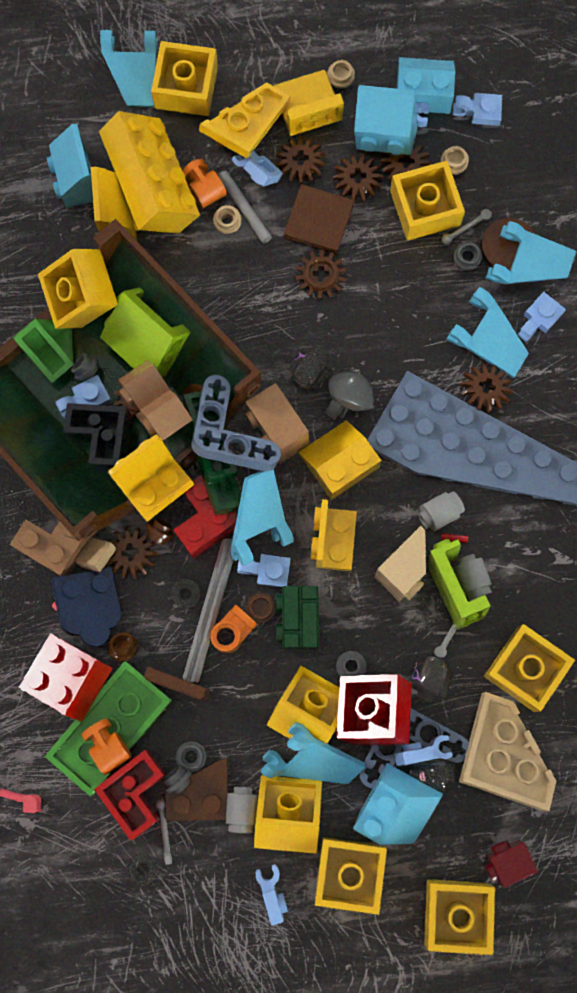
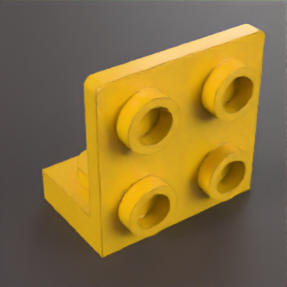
M325 70L274 85V87L291 96L289 104L282 112L290 136L343 120V99L340 93L334 95Z
M157 434L143 441L136 450L127 457L117 461L114 467L108 471L146 522L194 485L193 481L174 460Z
M322 499V507H315L313 530L319 531V537H312L311 560H316V568L352 570L357 511L328 509V500Z

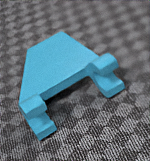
M101 30L102 55L127 107L155 108L151 89L158 50L156 31L144 32V52H114L115 38L112 37V30Z
M509 221L507 226L504 225L502 227L499 237L519 242V246L510 271L502 265L494 264L493 268L490 267L488 269L485 279L495 283L513 284L568 278L576 254L575 250L526 231L521 225Z
M479 287L469 302L475 307L487 310L475 332L471 336L464 328L456 324L446 339L457 346L466 348L514 378L529 352L495 299L488 291Z
M274 469L259 471L244 478L233 541L230 548L233 560L240 559L242 566L253 562L252 552L246 543V540L271 529L273 541L277 542L280 540L283 547L294 542L292 532L285 521Z
M295 722L289 728L288 733L293 736L288 740L287 746L299 752L286 764L277 752L269 750L263 756L262 760L267 762V764L261 769V774L268 778L286 776L349 784L365 768V763L314 738L304 725Z

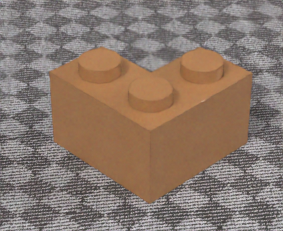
M149 360L118 380L123 387L119 390L120 394L129 406L134 403L140 412L136 414V417L151 436L157 434L163 441L193 420L177 395L169 389L155 366Z
M276 383L245 402L248 412L244 415L252 428L258 427L263 434L261 439L270 440L279 446L281 450V457L278 461L279 465L309 445L308 429Z
M69 509L65 511V514L75 525L84 519ZM25 519L9 545L59 576H65L72 573L77 565L75 560L97 532L88 539L78 541L60 521L50 534Z

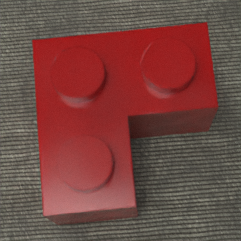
M202 475L193 480L194 485L183 493L197 514L174 529L177 537L193 559L235 530L237 520L235 511L214 515Z
M144 750L94 789L130 841L136 839L160 820V817L143 793L164 778L167 773L150 750Z

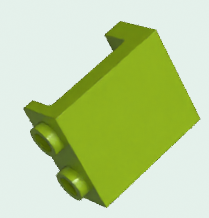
M140 287L125 290L117 297L118 305L115 306L112 314L105 320V328L100 338L133 369L149 360L161 377H164L178 356L190 331L183 324L173 328L169 326L141 300L144 291Z
M446 539L433 546L434 550L430 551L427 567L456 629L459 630L484 619L490 604L486 595L469 602L467 601L450 562L457 559L461 544L459 540L450 542L449 539Z

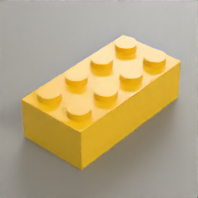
M118 111L99 130V133L138 230L168 233L182 232L200 216V213L185 179V174L175 155V150L165 131L164 124L157 117Z

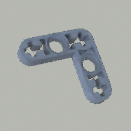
M220 375L209 376L205 380L201 391L192 437L193 451L198 456L260 471L273 470L281 457V450L277 444L270 440L223 430L230 395V384L228 380ZM213 387L219 388V395L216 401L211 400ZM212 410L218 414L219 420L215 422L208 421L203 413ZM203 438L209 439V446L203 445ZM220 441H224L222 449L219 450ZM232 443L240 444L244 449V453L235 455L229 450L228 445ZM251 448H254L252 453L253 456L249 457L248 455L250 453ZM263 451L268 452L269 460L264 459Z
M411 709L410 721L415 723L416 717L421 719V722L415 727L414 736L410 735L411 741L414 743L421 742L422 747H428L430 743H426L421 739L420 730L425 725H431L436 729L437 736H441L445 732L449 736L448 742L456 743L457 740L461 742L460 748L464 750L463 754H456L454 757L446 760L453 763L464 761L469 744L466 738ZM371 745L363 761L365 768L359 773L361 782L369 788H373L377 782L374 779L369 783L367 781L368 775L364 773L366 768L372 769L376 763V760L370 759L373 753L380 759L389 761V764L392 766L396 762L394 753L385 756L380 753L378 745ZM396 745L394 753L401 752L403 746ZM441 745L442 753L451 752L450 748ZM383 764L378 769L380 775L385 768Z

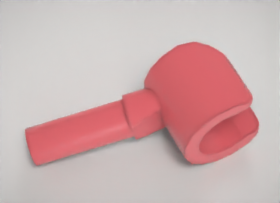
M3 788L0 790V796L17 802H23L22 812H41V797L39 795L18 794Z

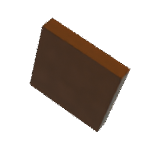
M301 184L284 231V238L337 254L354 206V200Z
M147 667L143 676L145 680L203 702L208 700L211 692L204 687Z

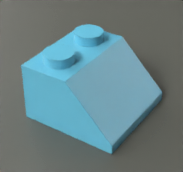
M399 57L397 89L416 91V103H428L430 105V113L450 114L455 86L454 61Z
M359 85L354 128L356 149L367 152H387L394 155H411L418 128L416 91Z
M76 123L70 125L49 145L51 156L47 157L51 174L56 173L57 181L53 182L57 199H63L66 208L93 202L91 166L86 147Z
M387 763L362 806L353 830L380 845L414 844L443 794Z

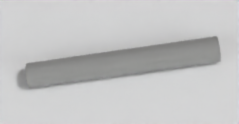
M226 170L222 171L218 176L225 189L263 244L269 242L272 236Z

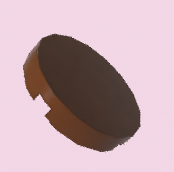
M514 218L500 219L492 223L484 232L480 246L486 264L492 268L494 264H499L510 271L519 242L499 237L502 227L504 225L507 226L508 222L512 221L521 225L526 231L535 234L531 226L522 220Z

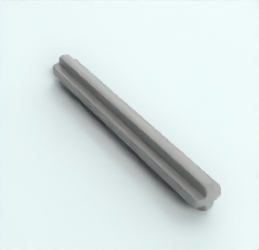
M223 538L183 674V680L197 684L200 680L211 641V630L216 624L233 564L230 551L233 539Z

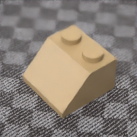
M422 526L377 569L374 576L399 602L404 597L410 600L424 585L421 580L426 574L425 529Z

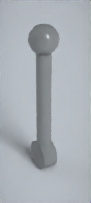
M484 209L479 217L451 234H444L441 238L442 243L449 245L452 239L481 221H489L492 216L491 211Z
M454 623L441 646H437L434 649V654L438 658H443L447 654L446 647L457 630Z
M159 798L155 806L160 814L165 864L169 865L172 864V854L166 821V800Z

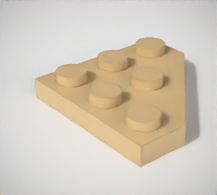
M488 692L482 693L459 782L543 812L550 811L556 779L551 770H548L539 754L541 751L529 730H526L518 715L520 712L517 706L508 699Z

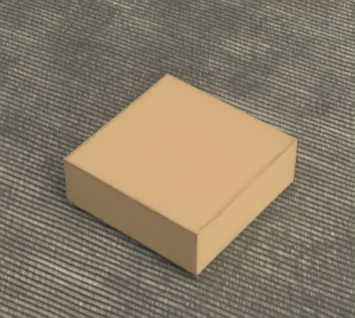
M91 538L75 562L81 568L101 572L116 548L111 542Z

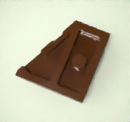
M228 758L221 759L189 777L190 784L180 793L176 794L175 791L171 793L166 792V821L226 820Z

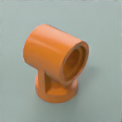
M203 159L193 160L182 170L187 183H190L188 186L191 194L201 209L208 207L227 195L226 189L216 172L212 170L207 173L208 165Z
M234 605L226 616L211 630V642L222 653L229 654L235 652L258 624L237 605ZM227 629L234 632L235 638L230 645H222L218 641V636L223 630Z
M108 718L95 723L81 734L85 742L92 740L94 746L89 748V753L104 775L132 758L129 749L116 731L111 735L108 732V729L112 726Z

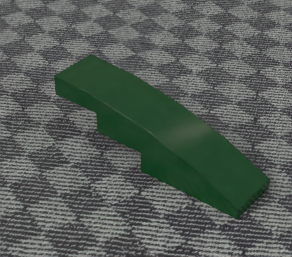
M201 391L183 394L182 397L184 407L193 419L188 423L191 438L193 437ZM212 410L203 413L208 421L215 422L219 420L218 414ZM203 438V445L209 446V439ZM220 441L219 450L222 449L224 441ZM196 454L214 515L238 511L242 493L236 480L238 473L236 466L203 458Z

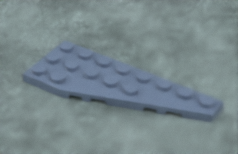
M409 371L405 373L367 439L377 454L415 475L431 476L445 481H457L472 484L471 486L512 494L519 493L533 496V498L550 499L563 502V504L577 506V462L485 412L477 410L472 405Z

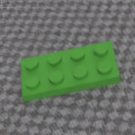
M124 661L102 687L82 722L75 720L44 757L92 797L96 793L94 789L103 783L113 771L104 775L99 770L89 753V748L94 746L92 740L85 742L81 734L95 723L108 718L112 724L108 729L110 735L116 731L123 739L129 751H131L170 704L172 699L153 683L145 680V677L127 661Z

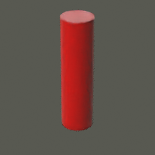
M441 533V540H459L461 543H468V536Z

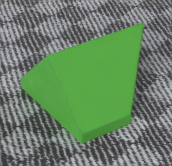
M35 318L12 337L25 355L51 383L74 365L72 328L55 329L53 320Z

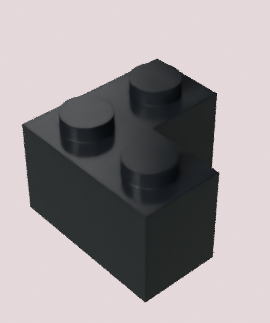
M67 403L63 433L72 442L90 443L88 464L97 473L109 474L108 471L114 467L117 461L129 455L134 417L126 407Z

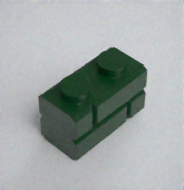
M282 586V594H276V612H282V624H276V642H282L283 649H319L318 586Z

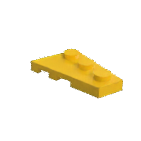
M266 82L242 97L240 103L230 109L226 107L221 110L219 116L211 121L207 119L200 123L199 131L248 159L287 107L291 96Z

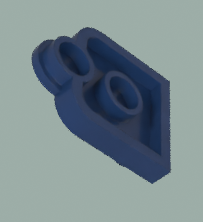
M112 568L102 569L101 572L88 571L52 578L51 584L62 630L70 636H80L81 640L88 646L97 647L104 644L109 638L110 629L117 625L121 618V609Z

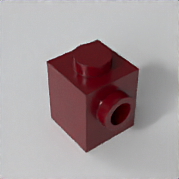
M508 840L497 843L491 847L492 853L486 855L489 863L485 865L491 881L493 883L498 881V884L503 888L538 873L525 842L521 840L509 844Z

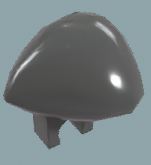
M355 371L337 373L329 379L328 389L332 401L325 414L331 419L335 420L337 416L344 418L348 409L358 412L373 409V391L370 382L364 375Z

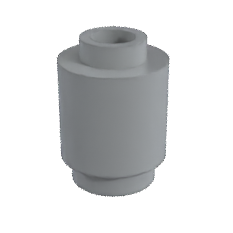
M454 491L449 494L444 492L420 506L421 512L418 513V516L426 529L430 528L433 531H437L459 519L460 514L465 509L460 497Z
M471 554L458 559L459 565L455 566L454 570L464 594H467L469 601L491 594L490 586L492 583L483 558L476 559L475 554Z
M234 787V793H227L226 824H229L228 832L253 833V826L256 822L258 794H252L251 787Z

